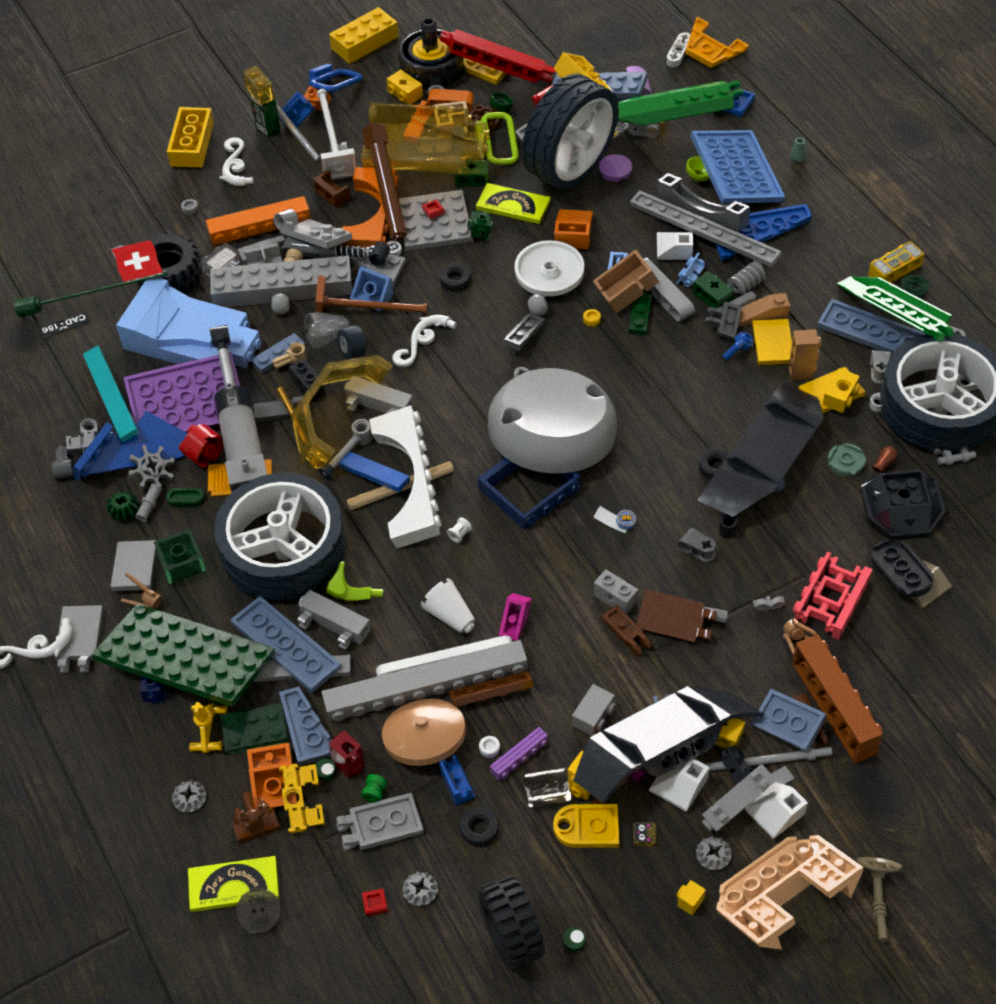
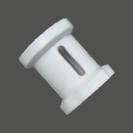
M461 517L453 528L447 530V534L452 541L460 543L462 537L472 530V526L466 519Z

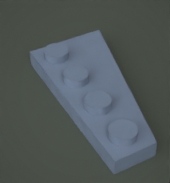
M300 687L279 692L298 765L301 766L331 757L328 746L331 737L322 726L320 719L314 713Z

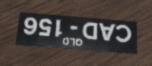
M84 312L40 327L39 330L42 337H46L89 322L90 320L87 313Z

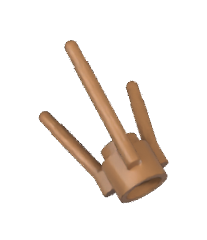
M125 573L126 577L145 592L141 598L143 603L124 598L121 599V602L134 606L140 604L153 609L158 608L163 597L152 589H148L129 573Z
M796 619L788 621L783 628L785 632L783 637L787 641L793 656L795 648L791 639L809 638L804 631L816 635L814 630L799 623Z

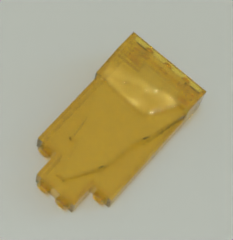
M370 102L369 123L385 124L389 140L386 147L391 168L395 169V172L415 170L462 173V168L466 166V159L484 160V154L488 152L486 140H489L490 130H487L486 123L472 122V115H469L468 108ZM363 144L361 155L363 168H374L370 149H366L365 144Z

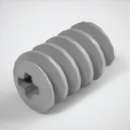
M755 260L727 280V284L734 290V293L744 295L751 288H754L766 279L763 266Z

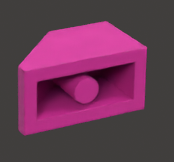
M515 593L507 597L498 636H510L512 640H519L528 618L532 598Z

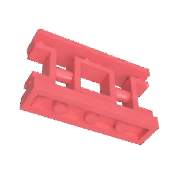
M827 552L824 558L820 557L817 564L818 570L817 572H812L809 579L810 585L809 587H804L801 594L802 600L801 602H796L793 612L795 613L794 619L797 621L802 619V622L805 624L809 616L827 623L824 632H832L831 637L839 640L870 581L872 569L865 566L861 570L860 566H856L854 572H850L836 566L838 557L834 556L832 558L831 553ZM829 565L828 573L836 576V578L833 579L824 575L822 581L820 582L827 566ZM858 577L859 579L857 580L851 594H849L851 586L842 583L843 580H846L854 584L856 578ZM825 586L842 593L838 602L821 596ZM814 595L812 603L819 605L820 608L817 609L808 605L806 611H804L810 598ZM841 607H843L836 623L833 624L835 616L827 613V610L839 613Z

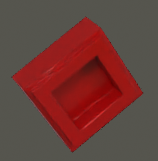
M437 199L422 205V210L429 219L445 214V209Z
M384 889L362 893L366 917L388 912Z

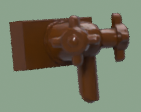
M249 792L243 793L242 798L247 812L245 813V811H240L239 808H236L234 810V821H232L238 843L240 844L280 830L274 809L270 808L264 799L260 800L261 805H258V809H255L251 794Z

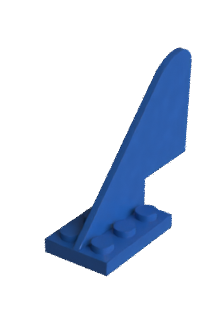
M146 411L136 424L139 433L122 442L119 436L113 432V426L106 422L74 465L73 477L80 481L83 477L86 478L92 474L137 467V464L130 462L129 458L130 455L142 458L144 456L141 450L143 445L147 446V451L151 454L157 453L159 446H162L163 452L160 454V457L163 460H169L170 458H174V460L180 459L185 455L179 450V445L188 433Z

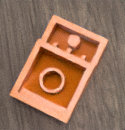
M283 743L247 750L255 809H258L257 806L261 805L260 800L262 799L265 800V803L270 808L284 806L282 788H285L283 772H280L279 768L285 765L289 767L293 764L290 744ZM296 793L288 795L287 801L290 804L297 803Z

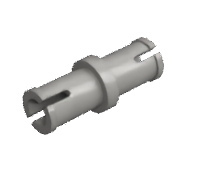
M151 484L146 496L141 500L142 504L138 513L135 515L138 520L142 522L147 521L162 491L160 486Z

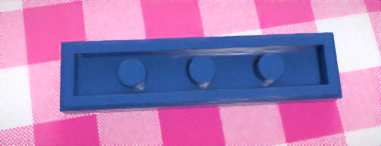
M349 452L339 462L340 468L397 492H400L410 482V476L352 452Z

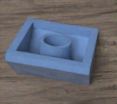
M360 266L350 299L388 302L394 295L392 278Z

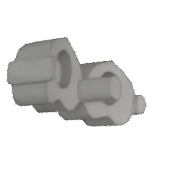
M767 596L766 599L753 600L755 609L759 611L774 610L785 605L783 596L775 597L770 600V596Z

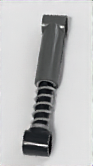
M291 236L286 237L280 250L285 258L289 249H297L302 252L303 257L328 258L350 256L349 258L353 257L354 259L359 257V259L365 258L370 260L375 266L385 265L390 253V247L384 242H376L374 246L367 248L365 246L363 248H360V246L356 248L354 245L352 247H349V245L343 247V245L340 246L338 244L326 249Z

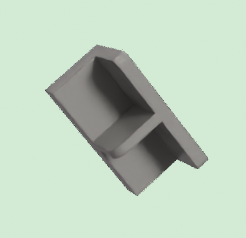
M278 243L245 251L247 265L283 262Z

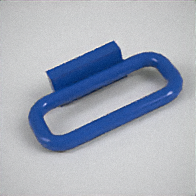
M328 63L309 71V86L319 90L325 89L326 92L339 91L363 79L360 73L352 70L336 69L332 71L333 65ZM338 75L353 77L332 86L323 84L331 81L333 77Z

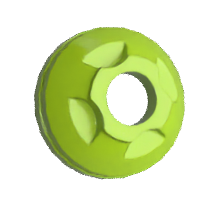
M692 157L687 161L686 171L692 180L696 182L710 180L700 157Z

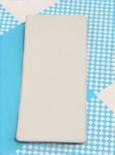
M601 506L598 508L594 515L595 519L626 533L627 530L621 529L617 525V515Z

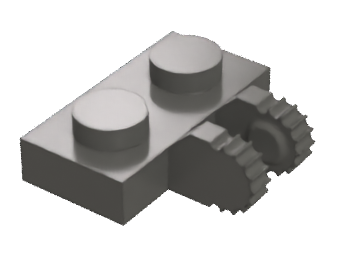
M726 301L723 303L722 310L709 307L707 313L714 317H720V319L707 317L705 322L713 327L718 326L717 336L733 341L736 337L742 307Z

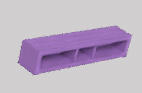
M538 727L490 766V773L498 781L506 778L512 770L514 771L518 768V765L526 762L528 757L536 754L541 747L546 746L548 735Z

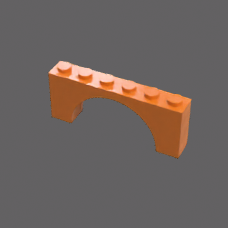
M355 167L353 176L354 190L373 196L379 201L381 206L378 212L368 221L354 226H342L345 231L352 233V240L341 243L343 247L347 245L352 247L354 245L356 248L358 246L360 248L364 246L367 248L374 246L376 242L386 243L385 234H388L389 230L375 169ZM392 169L395 185L398 186V176L395 175V169Z

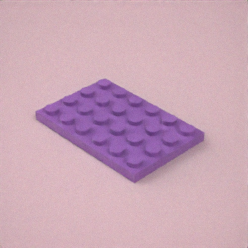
M229 352L235 384L240 386L232 353ZM218 355L124 377L135 425L144 413L148 411L186 433L191 425L206 424L210 428L220 426L216 414L214 395L222 388H225Z

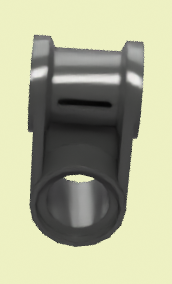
M690 528L678 541V546L683 552L692 555L701 562L710 563L715 559V541L694 528Z

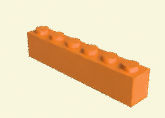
M302 196L206 220L212 245L279 230L274 224V215L288 209L295 211L298 223L311 219L305 197Z

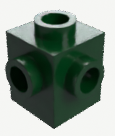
M472 211L471 218L467 224L471 237L488 238L489 232H492L493 222H490L488 212Z

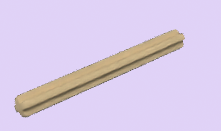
M446 462L429 469L432 480L454 471L451 462ZM414 475L410 476V482L401 491L413 487ZM382 486L348 499L347 505L350 510L398 492Z

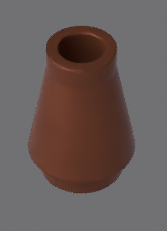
M890 446L882 448L872 467L873 471L877 474L883 473L897 461L898 452Z

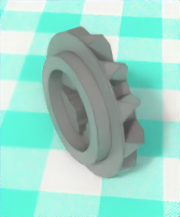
M193 780L189 782L182 781L181 785L175 786V791L172 794L174 806L182 812L196 811L206 800L205 788L200 782H194ZM191 790L192 796H190L187 802L184 795H187L188 791Z
M711 836L707 839L703 838L697 846V859L707 869H722L731 860L732 851L729 843L723 841L721 837L714 838ZM710 848H712L713 850H719L718 857L714 854L709 855Z
M417 871L416 874H409L403 883L405 899L416 906H424L431 903L438 893V884L435 878L427 872L420 873ZM422 882H424L423 885L425 890L421 889L420 892H418L417 894V889L415 885L419 886Z

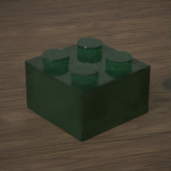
M191 529L154 541L159 560L169 584L206 571L202 555Z

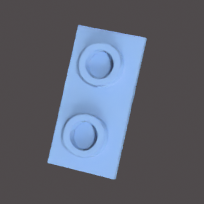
M697 253L694 258L691 256L685 264L688 267L686 269L683 267L678 274L680 278L676 283L677 285L680 281L686 287L693 285V282L698 277L697 275L705 267L704 260L697 258L700 253Z

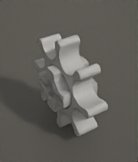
M143 445L141 450L144 456L142 458L130 455L129 461L137 464L138 468L130 470L128 477L140 476L143 480L140 483V489L144 488L146 482H153L161 487L159 479L162 477L170 481L173 479L174 475L168 473L165 467L173 465L174 458L163 460L160 457V454L163 452L162 446H159L157 453L151 454L147 451V446ZM149 464L154 468V472L151 468H148Z

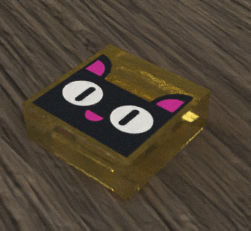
M634 822V846H655L656 823Z

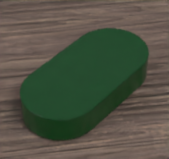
M174 488L167 493L166 499L171 507H197L204 503L205 496L200 488Z

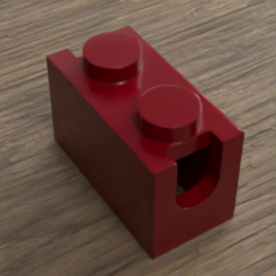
M343 730L328 743L335 766L348 779H351L353 774L358 775L362 772L365 763L361 745Z

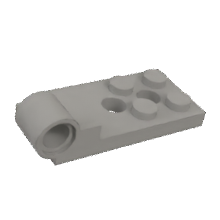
M292 209L274 215V224L280 230V233L326 249L352 240V233L345 231L343 228H335L333 225L323 224L311 219L298 223L297 214Z

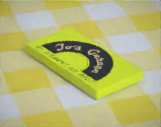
M487 183L476 204V210L540 224L550 203V197Z
M275 856L188 868L191 912L279 900Z

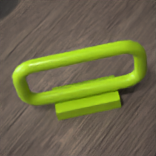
M490 112L483 115L481 121H476L474 133L478 157H485L486 154L488 161L494 165L514 164L519 158L512 117L505 112ZM489 119L506 120L512 151L511 158L498 159L493 156L487 123Z

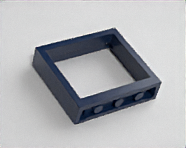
M504 458L478 477V489L524 530L534 525L539 518L547 515L556 505L562 504L568 496L575 494L580 489L579 474L576 472L556 473L566 483L523 514L493 487L518 469L519 465Z

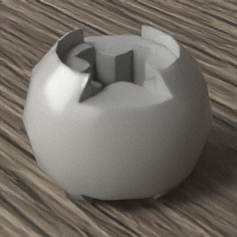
M283 293L275 294L272 297V311L278 315L286 314L289 311V297Z
M534 294L529 298L528 306L532 314L542 316L547 312L548 305L544 296Z

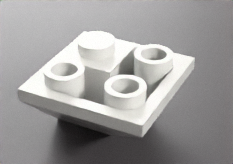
M657 232V260H688L692 256L693 233Z
M693 758L663 776L657 777L649 791L687 812L708 780L709 767Z
M775 782L744 810L774 839L805 815L808 802L793 787Z

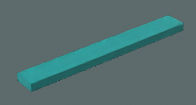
M96 346L85 352L83 356L118 436L124 442L139 432L99 346Z

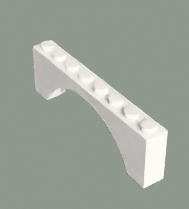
M410 405L369 419L371 432L377 443L393 446L403 451L411 458L414 467V482L411 494L401 511L388 523L391 541L398 549L440 535L439 527L442 525L439 516L436 515L438 505L436 500L433 499L435 490L433 485L430 484L432 475L430 470L427 469L429 460L427 455L424 454V451L427 449L424 441L421 439L424 434L421 426L418 424L421 422L418 411L415 412Z

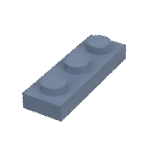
M293 333L252 358L251 363L261 374H264L274 367L272 360L285 355L286 350H289L291 344L299 342L305 346V343Z

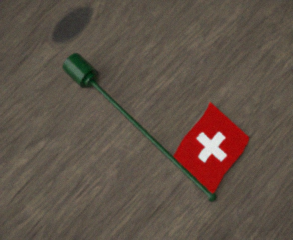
M148 240L111 249L116 257L118 272L124 282L42 301L37 296L15 300L14 309L18 317H24L40 313L44 304L157 277H167L168 274L161 269L156 249L152 242Z

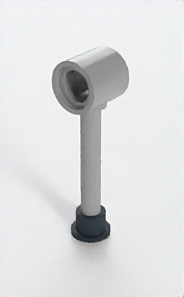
M356 420L352 424L353 434L350 441L329 464L319 468V473L324 478L331 479L335 467L356 444L366 445L371 442L373 436L370 423L367 420Z

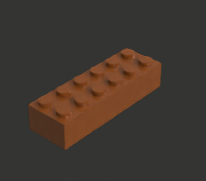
M818 634L797 642L792 665L820 710L826 713L828 723L854 764L877 755L883 735L882 728L873 720L870 709L862 703L859 692L851 686L848 675L840 669L839 662L829 652L827 643Z

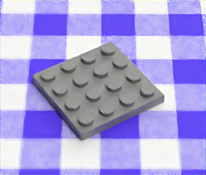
M462 190L399 198L407 236L403 239L405 251L473 242L470 230L467 229L469 218ZM437 199L445 209V214L429 219L422 210V205Z

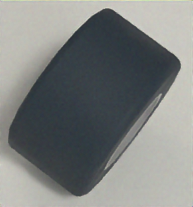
M349 326L338 331V347L345 359L351 360L365 355L366 339L359 326Z

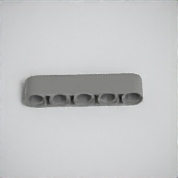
M644 258V261L659 280L657 285L648 290L652 291V296L678 322L695 314V308L691 301L650 259Z

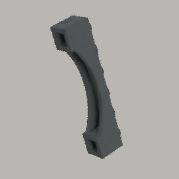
M669 173L657 181L659 199L731 228L734 231L739 232L749 225L750 206L737 201L731 205H719L709 202L689 190L681 182V178Z

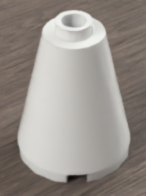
M447 578L445 584L442 581L439 582L426 594L425 598L427 601L425 604L421 602V607L459 633H468L475 626L473 624L475 618L453 581Z

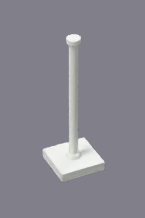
M320 89L317 91V96L320 98L332 147V152L321 154L323 172L329 170L332 180L354 176L356 167L354 148L339 151L326 99L327 92L325 89Z

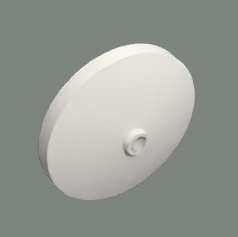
M540 241L527 246L518 254L515 260V276L518 283L533 294H541L542 296L562 295L577 287L583 279L584 260L581 254L569 244L560 241Z

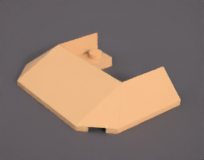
M819 835L797 840V837H787L720 885V899L717 902L716 909L719 914L759 947L782 949L778 936L795 925V920L781 906L811 884L829 898L840 891L851 898L863 872V867Z

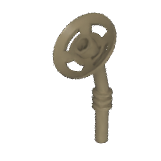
M860 857L857 858V863L871 871V876H873V916L877 921L879 941L886 942L888 941L885 919L887 917L886 904L883 902L882 878L885 877V873H894L902 870V865L882 858Z

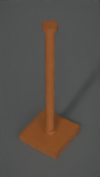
M318 275L315 301V325L322 326L324 306L327 307V305L414 311L426 314L427 304L425 303L423 305L328 298V296H325V276Z

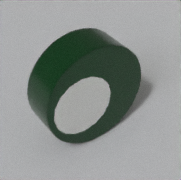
M328 758L317 761L318 779L323 781L332 779L336 774L335 763Z
M576 927L567 929L563 934L564 947L571 952L580 951L585 945L584 932Z

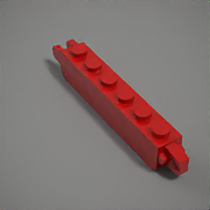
M455 29V32L442 31L439 41L449 46V52L533 83H538L539 80L550 83L553 80L551 75L556 72L553 69L554 67L546 65L544 60Z

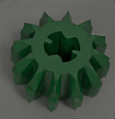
M127 490L124 493L118 491V494H112L111 498L107 499L108 505H106V509L113 520L116 519L120 523L124 519L127 522L128 518L134 519V514L138 513L140 504L134 493H129Z

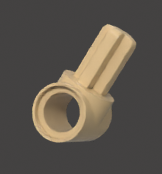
M299 342L291 344L289 350H286L285 355L272 360L274 367L278 369L289 363L293 365L304 358L307 361L305 346Z

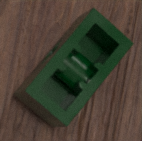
M455 160V187L486 186L489 183V161Z
M710 271L693 282V294L709 307L719 308L723 306L725 301L731 302L733 300L734 290Z

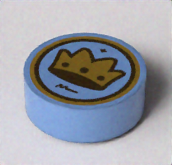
M630 510L620 511L616 518L617 525L624 530L633 528L636 522V516Z

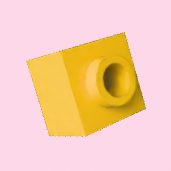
M690 880L687 886L682 885L677 893V906L693 916L705 898L706 889Z

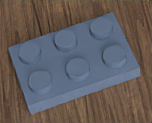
M770 689L759 708L764 713V716H755L751 725L766 734L808 752L827 715Z

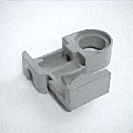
M85 419L81 422V437L80 435L73 438L66 436L68 455H70L72 450H81L82 448L83 453L86 451L98 434L97 422L95 420ZM89 425L94 427L92 430L84 429L86 426Z

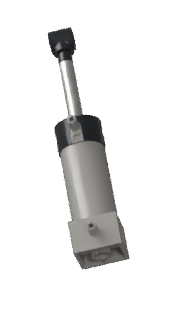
M227 325L209 328L212 344L218 351L225 388H222L214 395V403L216 405L217 419L220 424L227 461L225 465L232 493L244 483L247 484L252 479L267 475V470L258 437L251 393L249 389L243 386H236L228 349L231 342Z

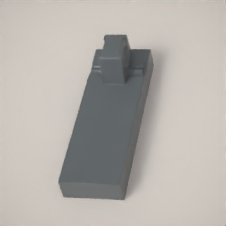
M528 313L504 338L503 345L509 347V353L516 355L544 325V318Z
M300 396L290 399L299 417L310 416L308 397ZM282 401L254 404L256 423L291 418Z

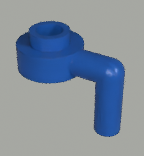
M740 332L735 337L736 343L723 354L724 359L729 360L740 348L748 350L753 346L752 336L747 332Z

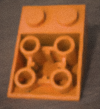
M559 209L555 224L554 241L569 244L575 249L589 250L593 211Z

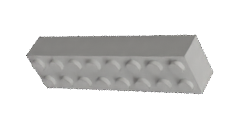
M349 256L212 268L210 269L212 302L222 307L272 303V297L277 293L286 294L289 297V301L316 299L318 275L325 276V296H349L353 290Z

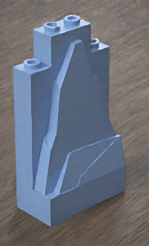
M153 278L144 282L116 324L123 349L175 364L218 355L217 348L212 344L209 328L228 326L231 340L228 349L232 353L236 366L246 368L254 357L256 350L261 346L259 331L249 328L250 322L248 321L247 313L190 298L170 287L168 280Z

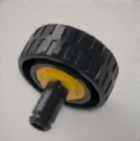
M433 18L423 19L421 30L408 35L401 42L398 49L399 69L420 82L422 88L426 89L433 85L444 87L453 83L459 78L464 67V58L450 53L449 46L439 41L441 32L444 30L437 29L436 21Z

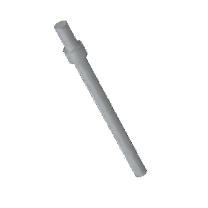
M276 101L278 116L312 158L318 162L321 157L278 106Z
M810 747L808 752L796 751L745 758L744 761L747 766L801 759L810 761L816 760V757L832 756V748L815 749ZM722 761L705 763L709 767V771L726 769Z

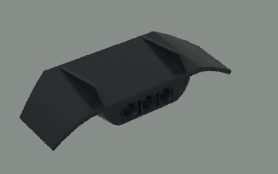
M783 382L719 467L697 501L729 516L736 517L760 500L771 495L824 419L818 397Z
M687 686L590 737L573 781L605 804L619 785L638 769L653 776H663L712 749L719 738L721 724L741 716L763 717L764 713L735 694L715 689Z

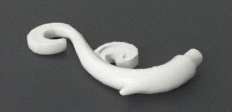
M235 137L228 139L224 143V148L233 154L225 161L222 168L223 176L219 178L233 186L242 187L247 184H253V177L244 178V176H234L230 173L231 168L236 173L243 171L245 168L243 160L236 159L244 149V141ZM239 145V148L235 151L232 146Z
M444 315L420 317L419 319L422 321L416 325L411 336V357L403 360L401 357L408 355L409 351L407 349L397 350L392 356L394 364L402 368L411 366L417 355L418 343L426 345L434 341V332L425 328L432 325H441L455 329L457 323Z
M62 619L60 634L50 646L47 647L48 640L44 635H36L29 640L28 649L0 646V655L5 652H12L35 659L46 658L54 654L57 657L70 641L72 635L70 619ZM7 654L4 659L0 660V669L5 668L12 661L11 654Z

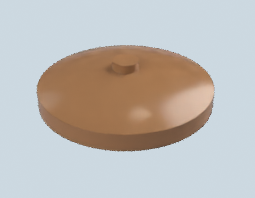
M439 699L416 700L401 706L387 718L382 729V740L387 753L396 761L413 766L429 765L448 758L462 745L466 735L465 720L461 711L453 704Z

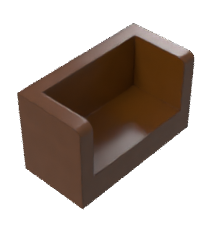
M329 170L313 178L315 192L335 208L351 198L350 187L345 185L340 188L332 181Z

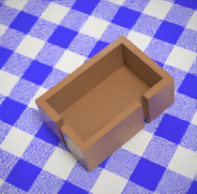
M634 250L593 280V282L617 314L642 296L644 290L648 291L657 285L659 280L638 251Z

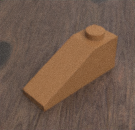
M786 293L767 295L743 306L738 327L752 325L753 320L788 319L790 304Z

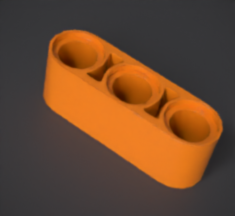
M432 89L429 91L427 102L428 106L434 107L435 104L466 101L467 110L470 112L473 107L474 94L470 91Z

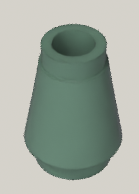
M803 138L795 139L790 152L793 162L801 163L806 158L805 139Z

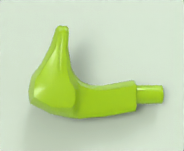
M344 562L339 563L335 574L327 585V593L343 601H358L383 596V589H371V587L354 588L349 586L345 580Z

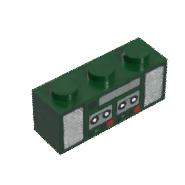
M260 83L249 91L256 129L270 137L281 129L275 93Z

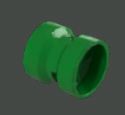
M369 774L365 781L367 786L363 788L361 797L370 803L381 801L383 797L382 791L387 786V780L382 776Z

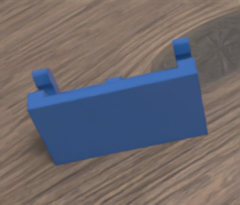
M298 91L282 107L283 112L296 128L315 109L309 100Z
M452 755V760L446 762L445 759L439 761L440 773L455 805L475 798V794L456 755Z

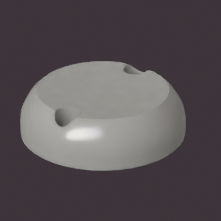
M537 369L514 377L498 391L489 408L488 434L495 448L505 458L521 467L545 473L575 472L598 463L611 451L617 434V415L608 395L591 379L564 369Z

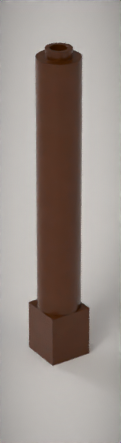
M371 122L362 130L365 146L371 152L390 238L395 241H402L407 236L386 147L389 140L385 124Z

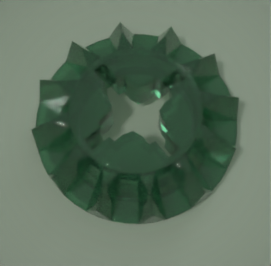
M912 274L905 276L901 280L900 288L916 297L918 295L924 296L928 292L929 283L924 277Z

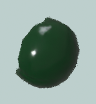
M493 92L489 99L491 109L505 113L511 110L514 102L513 99L502 92Z

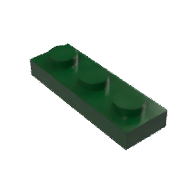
M643 291L644 294L633 301L629 334H647L652 291Z

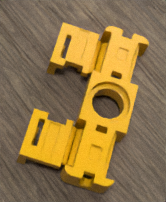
M291 764L289 767L285 765L279 768V771L283 772L285 788H282L285 811L289 812L291 826L288 829L289 833L306 831L308 829L307 825H325L322 804L316 805V808L309 809L306 807L304 809L301 785L305 786L306 783L310 782L313 785H319L316 764L300 767V770H296L299 769L297 764ZM297 793L299 801L296 804H290L287 801L289 794ZM318 808H319V817H320V819H318V813H317V809H318Z

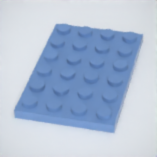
M752 130L691 132L690 137L722 204L734 203L735 201L740 203L784 201L785 195Z

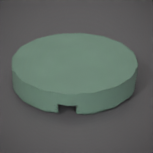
M842 443V445H836L829 451L827 462L829 468L837 475L853 477L863 471L866 457L861 448L856 445Z

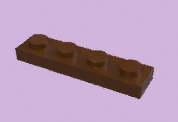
M526 671L449 691V695L454 706L464 707L469 703L483 702L491 697H503L511 692L526 691L528 688L534 687L529 672Z

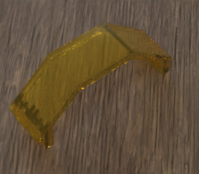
M379 355L330 362L325 365L291 414L301 464L307 460L313 467L319 469L325 466L336 451L319 439L314 432L309 401L319 387L323 384L349 380L353 376L364 377L371 382L380 384L393 367L392 364Z

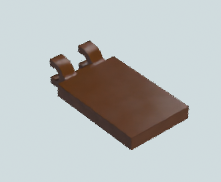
M646 589L637 626L642 631L695 643L696 638L711 641L712 631L702 629L704 619L715 622L717 611L705 610V603Z

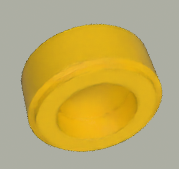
M595 309L585 311L583 322L591 327L599 325L601 322L600 312Z

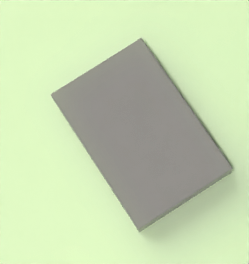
M156 540L117 543L111 581L112 591L142 590L126 577L125 573H129L151 590L157 551Z

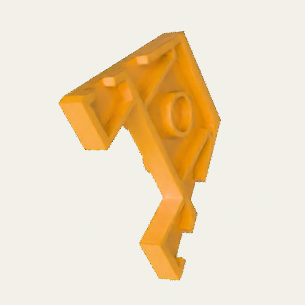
M697 17L685 49V54L712 68L747 51L749 45L739 39H736L729 47L703 33L708 28L709 23Z

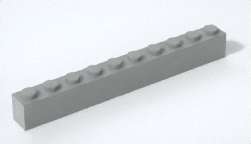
M521 640L324 690L322 691V696L329 722L341 721L347 717L361 716L366 712L380 711L389 706H399L412 700H422L428 696L441 695L447 691L522 673L528 670L527 658Z

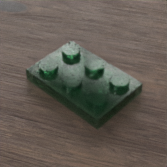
M282 703L220 715L226 755L288 742Z

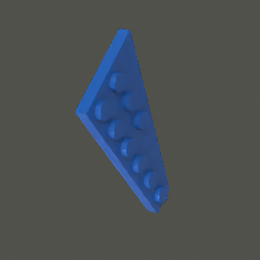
M807 204L750 213L749 225L738 233L763 243L811 221L812 215ZM714 243L721 261L739 254Z

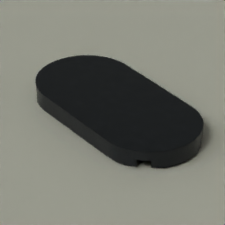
M886 539L878 542L873 547V564L899 594L907 597H919L932 589L933 574L907 543L900 540L897 542L894 539Z

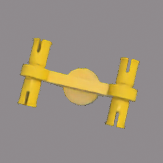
M196 702L191 707V710L194 714L193 719L196 726L200 727L201 743H190V752L202 751V753H209L210 750H222L221 741L209 742L213 716L215 714H227V705L215 706V704H208L203 706L200 702Z

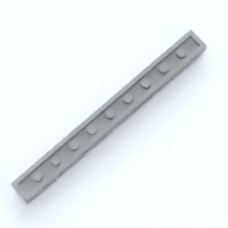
M639 191L630 201V205L636 209L753 260H757L767 266L773 267L782 256V252L778 249L645 192Z

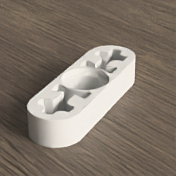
M680 33L667 55L668 66L678 67L686 55L685 49L691 34Z

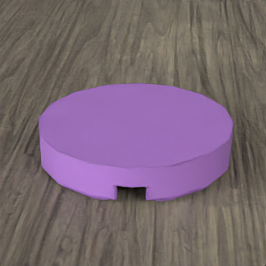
M608 155L600 161L599 172L604 179L617 182L623 178L625 180L631 175L632 164L625 156Z

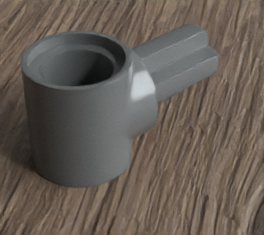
M58 446L56 449V459L52 463L55 480L73 476L74 467L72 460L67 456L66 447Z

